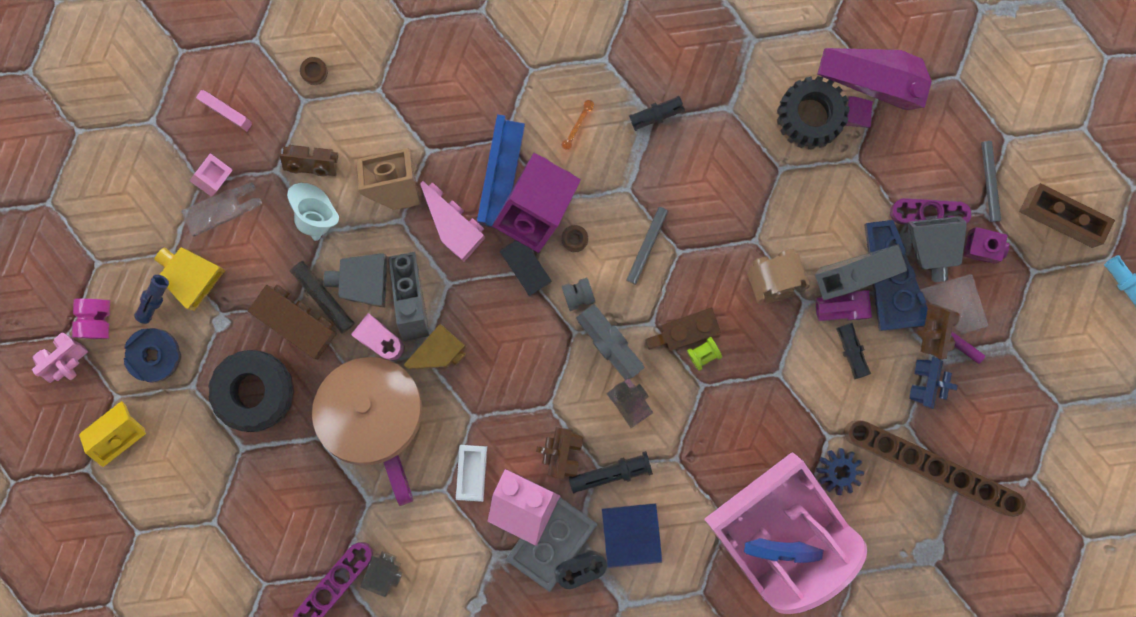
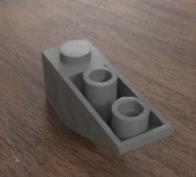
M898 244L820 267L815 277L823 300L851 293L906 272L907 267Z
M410 252L389 256L396 323L402 340L407 341L430 336L416 253Z

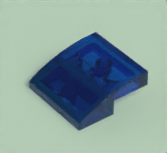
M656 503L602 509L607 568L662 563Z

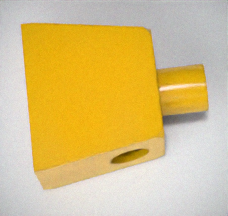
M164 247L154 258L156 262L164 267L159 275L164 276L169 281L167 289L185 308L192 311L197 309L226 271L222 267L182 247L175 255Z

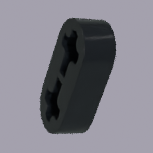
M588 551L559 564L555 570V579L563 588L574 589L604 575L607 569V562L597 551ZM593 559L598 562L595 564L596 569L594 570L589 567ZM567 570L572 572L569 581L564 578Z

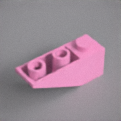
M422 181L420 185L442 243L465 262L485 239V236L481 233L484 228L473 218L470 221L466 220L461 215L464 210L454 201L448 204L441 197L444 193L435 184L431 183L428 186Z

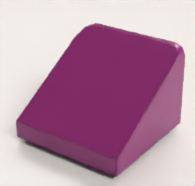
M848 96L846 106H849V113L845 126L871 128L873 101Z

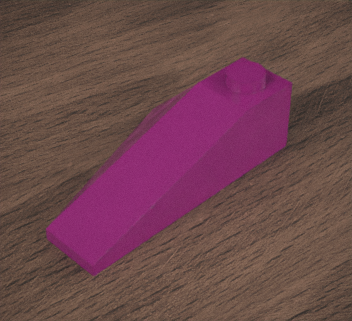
M825 48L817 73L821 77L904 110L925 108L932 83L923 59L902 50Z

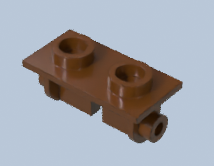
M290 144L289 147L284 146L283 154L280 153V160L284 171L295 174L301 172L311 173L322 177L337 175L335 163L338 162V152H333V149L314 147L313 156H309V147Z

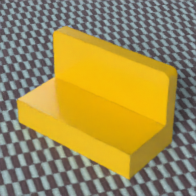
M121 401L83 430L79 436L84 452L100 466L104 467L143 437L146 432L144 427L130 416L126 404Z

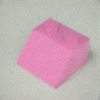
M505 469L492 496L488 522L537 546L560 495Z

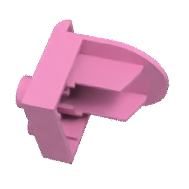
M793 452L704 519L762 598L775 611L782 614L804 612L833 598L856 577L867 556V545L863 538L847 524L804 461ZM762 538L783 543L802 542L824 551L823 558L820 561L795 563L794 560L773 561L746 554L744 548L746 542Z

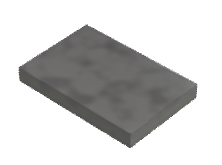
M560 497L537 546L520 538L505 560L550 592L557 583L555 579L557 566L576 556L598 524Z

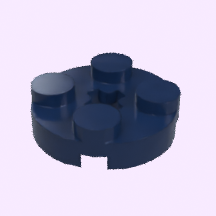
M156 328L138 330L130 336L124 348L126 349L124 365L127 371L134 378L153 383L167 379L174 373L182 358L175 338L168 332ZM149 348L153 351H158L156 361L146 360L148 357L146 351Z

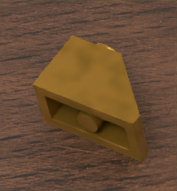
M439 324L406 361L404 366L407 369L449 367L451 364L456 366L466 355L463 351L466 346L443 325Z

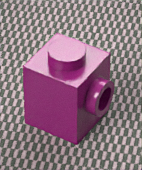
M975 227L968 231L963 257L992 264L999 263L1003 258H1006L1009 251V243L1006 242L1008 235Z

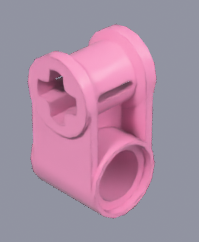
M367 313L351 334L363 345L387 360H397L404 353L403 342L369 313ZM387 342L394 343L393 347L396 350L393 353L387 352L388 349L385 347Z

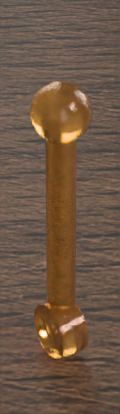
M592 100L584 102V109L568 138L562 141L563 149L569 150L572 147V140L588 111H592L594 108Z

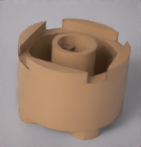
M794 249L785 250L778 254L779 257L771 260L768 257H762L752 262L753 266L749 268L747 274L757 304H761L763 300H765L766 304L777 302L794 296V290L799 287L802 292L810 287L800 256L795 253Z

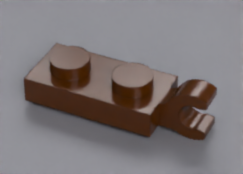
M711 307L661 325L662 334L647 338L645 341L648 350L667 344L669 351L720 334L721 330Z

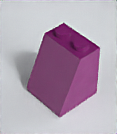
M533 153L492 227L539 253L558 227L581 179L553 164L548 159Z

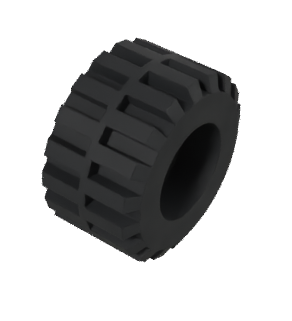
M812 76L806 77L803 81L798 80L786 91L777 109V114H779L777 123L782 126L780 131L782 135L787 134L789 137L787 141L791 144L795 141L798 143L797 147L799 148L808 146V149H815L817 146L822 148L831 143L843 131V127L848 121L849 106H846L848 99L846 95L842 96L840 94L843 91L840 86L837 88L832 86L834 81L828 80L824 82L823 77L820 76L812 80ZM805 100L819 102L826 110V123L819 127L807 125L799 116L798 105Z

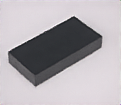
M516 240L500 250L501 255L529 297L552 282L531 249Z

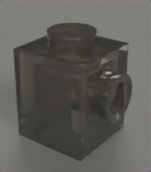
M629 378L617 384L606 393L630 428H633L653 414V411L645 401L649 397L641 384L635 386Z
M384 551L380 555L374 554L360 587L387 597L392 586H398L403 574L399 570L401 563L396 561L397 557Z

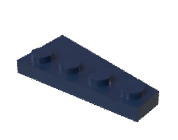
M894 220L864 224L868 253L899 244L907 267L906 272L873 284L879 331L925 326L928 310L923 292L920 291L913 267L910 266L907 259L906 250Z

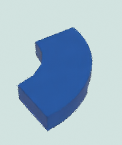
M762 538L746 542L744 548L746 554L773 561L794 560L795 563L820 561L823 558L824 551L802 542L783 543Z

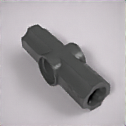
M595 304L576 317L578 323L593 339L592 342L607 361L609 360L626 382L645 368L636 354L628 347V342L614 325L612 326Z

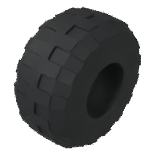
M257 350L240 351L226 357L213 371L208 386L209 402L217 418L228 427L243 432L263 431L280 422L288 410H290L294 394L292 377L285 365L273 355ZM254 374L263 381L265 396L256 407L249 408L241 402L238 390L241 381L247 376Z

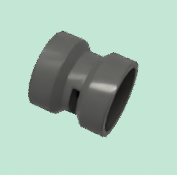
M587 277L580 279L574 285L570 283L562 285L569 311L578 309L579 305L582 304L591 305L596 303Z

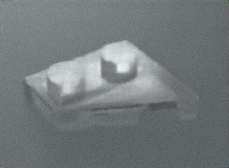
M972 274L920 289L924 297L931 304H936L960 314L959 323L953 326L960 334L988 326Z

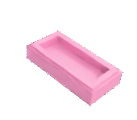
M201 90L196 98L201 103L246 132L252 124L249 119L208 92Z

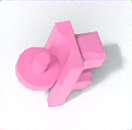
M61 333L54 338L53 343L57 347L55 351L50 353L44 349L33 356L36 366L32 371L36 376L43 377L49 383L54 380L59 381L64 376L69 380L74 379L76 373L73 368L79 364L78 360L88 353L85 346L73 340L67 334Z

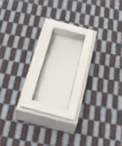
M459 446L456 500L484 501L487 446Z

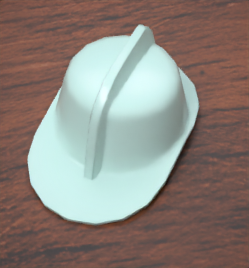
M298 183L289 188L287 197L294 211V222L297 229L304 234L310 235L314 241H318L330 227L338 223L339 216L324 191L317 186L309 183Z

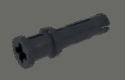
M644 451L642 455L630 459L620 458L617 464L578 474L577 476H569V482L572 492L575 494L579 491L621 479L629 482L633 477L644 474L650 476L653 475L647 451Z

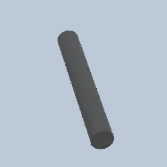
M992 141L981 142L990 222H1000L1001 212Z
M658 207L626 281L637 284L667 216V209Z

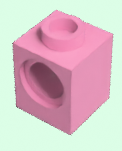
M210 153L192 176L190 182L212 197L232 172V169Z

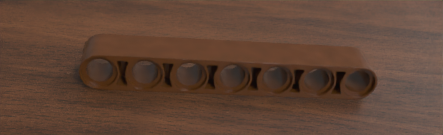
M856 420L851 421L845 427L844 435L849 443L999 514L1016 517L1025 510V499L1019 493L873 424ZM857 425L862 426L865 430L863 439L859 441L853 436V429ZM882 437H886L890 443L889 449L885 452L880 451L878 448V442ZM907 449H911L915 456L910 464H907L903 459V454ZM932 461H936L939 464V472L934 476L930 474L928 469ZM960 472L964 476V483L962 486L956 487L954 477ZM986 484L989 488V495L982 499L979 495V489L982 485ZM1011 496L1014 500V507L1007 511L1004 502L1006 498Z

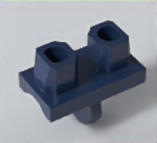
M932 357V360L916 361L914 374L928 377L926 387L912 385L909 399L923 404L926 408L934 409L938 388H941L939 398L947 400L949 390L957 391L958 385L950 383L952 377L950 372L944 371L943 379L940 381L943 366L941 359Z

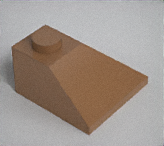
M409 148L357 159L360 195L392 210L406 209L420 204L418 186Z

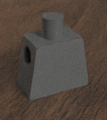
M961 216L908 222L917 263L922 269H931V279L934 282L947 281L948 267L959 266L962 263L967 225Z
M379 253L340 259L339 271L324 272V287H339V298L385 307L388 256Z

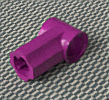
M869 291L851 292L823 300V297L816 298L815 307L818 321L848 319L850 321L872 318Z

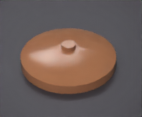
M378 357L357 358L333 370L317 390L312 408L313 426L317 437L324 447L344 462L364 466L379 464L400 454L415 437L422 419L421 395L411 376L398 364Z

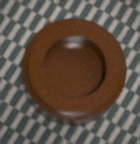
M309 57L302 62L300 75L306 83L319 85L326 80L328 69L320 58Z

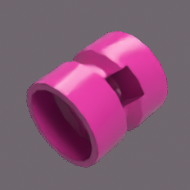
M74 299L73 315L77 317V320L72 323V338L109 339V323L105 321V318L110 316V300Z

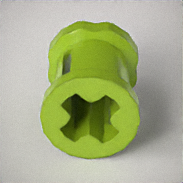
M711 337L707 338V342L699 347L687 350L692 363L698 371L702 370V366L716 358L720 360L722 358L720 350Z

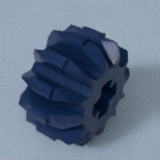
M843 448L838 449L837 457L832 450L827 451L830 460L821 457L819 461L825 467L816 468L817 473H824L825 475L819 478L818 482L820 484L828 482L825 490L831 492L835 488L836 495H842L843 487L847 493H852L851 483L856 486L861 485V482L855 479L856 475H864V471L856 470V467L860 466L862 461L855 460L852 462L855 453L850 451L845 456ZM844 466L845 469L842 470L846 471L845 476H838L836 478L835 475L838 473L834 472L835 468Z

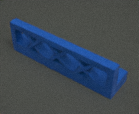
M497 114L477 217V222L481 226L492 227L514 187L525 123L506 120L504 115Z

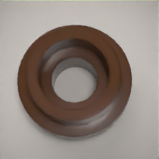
M569 226L562 233V244L570 252H580L588 244V234L581 226ZM574 234L580 237V241L577 244L570 242V237Z

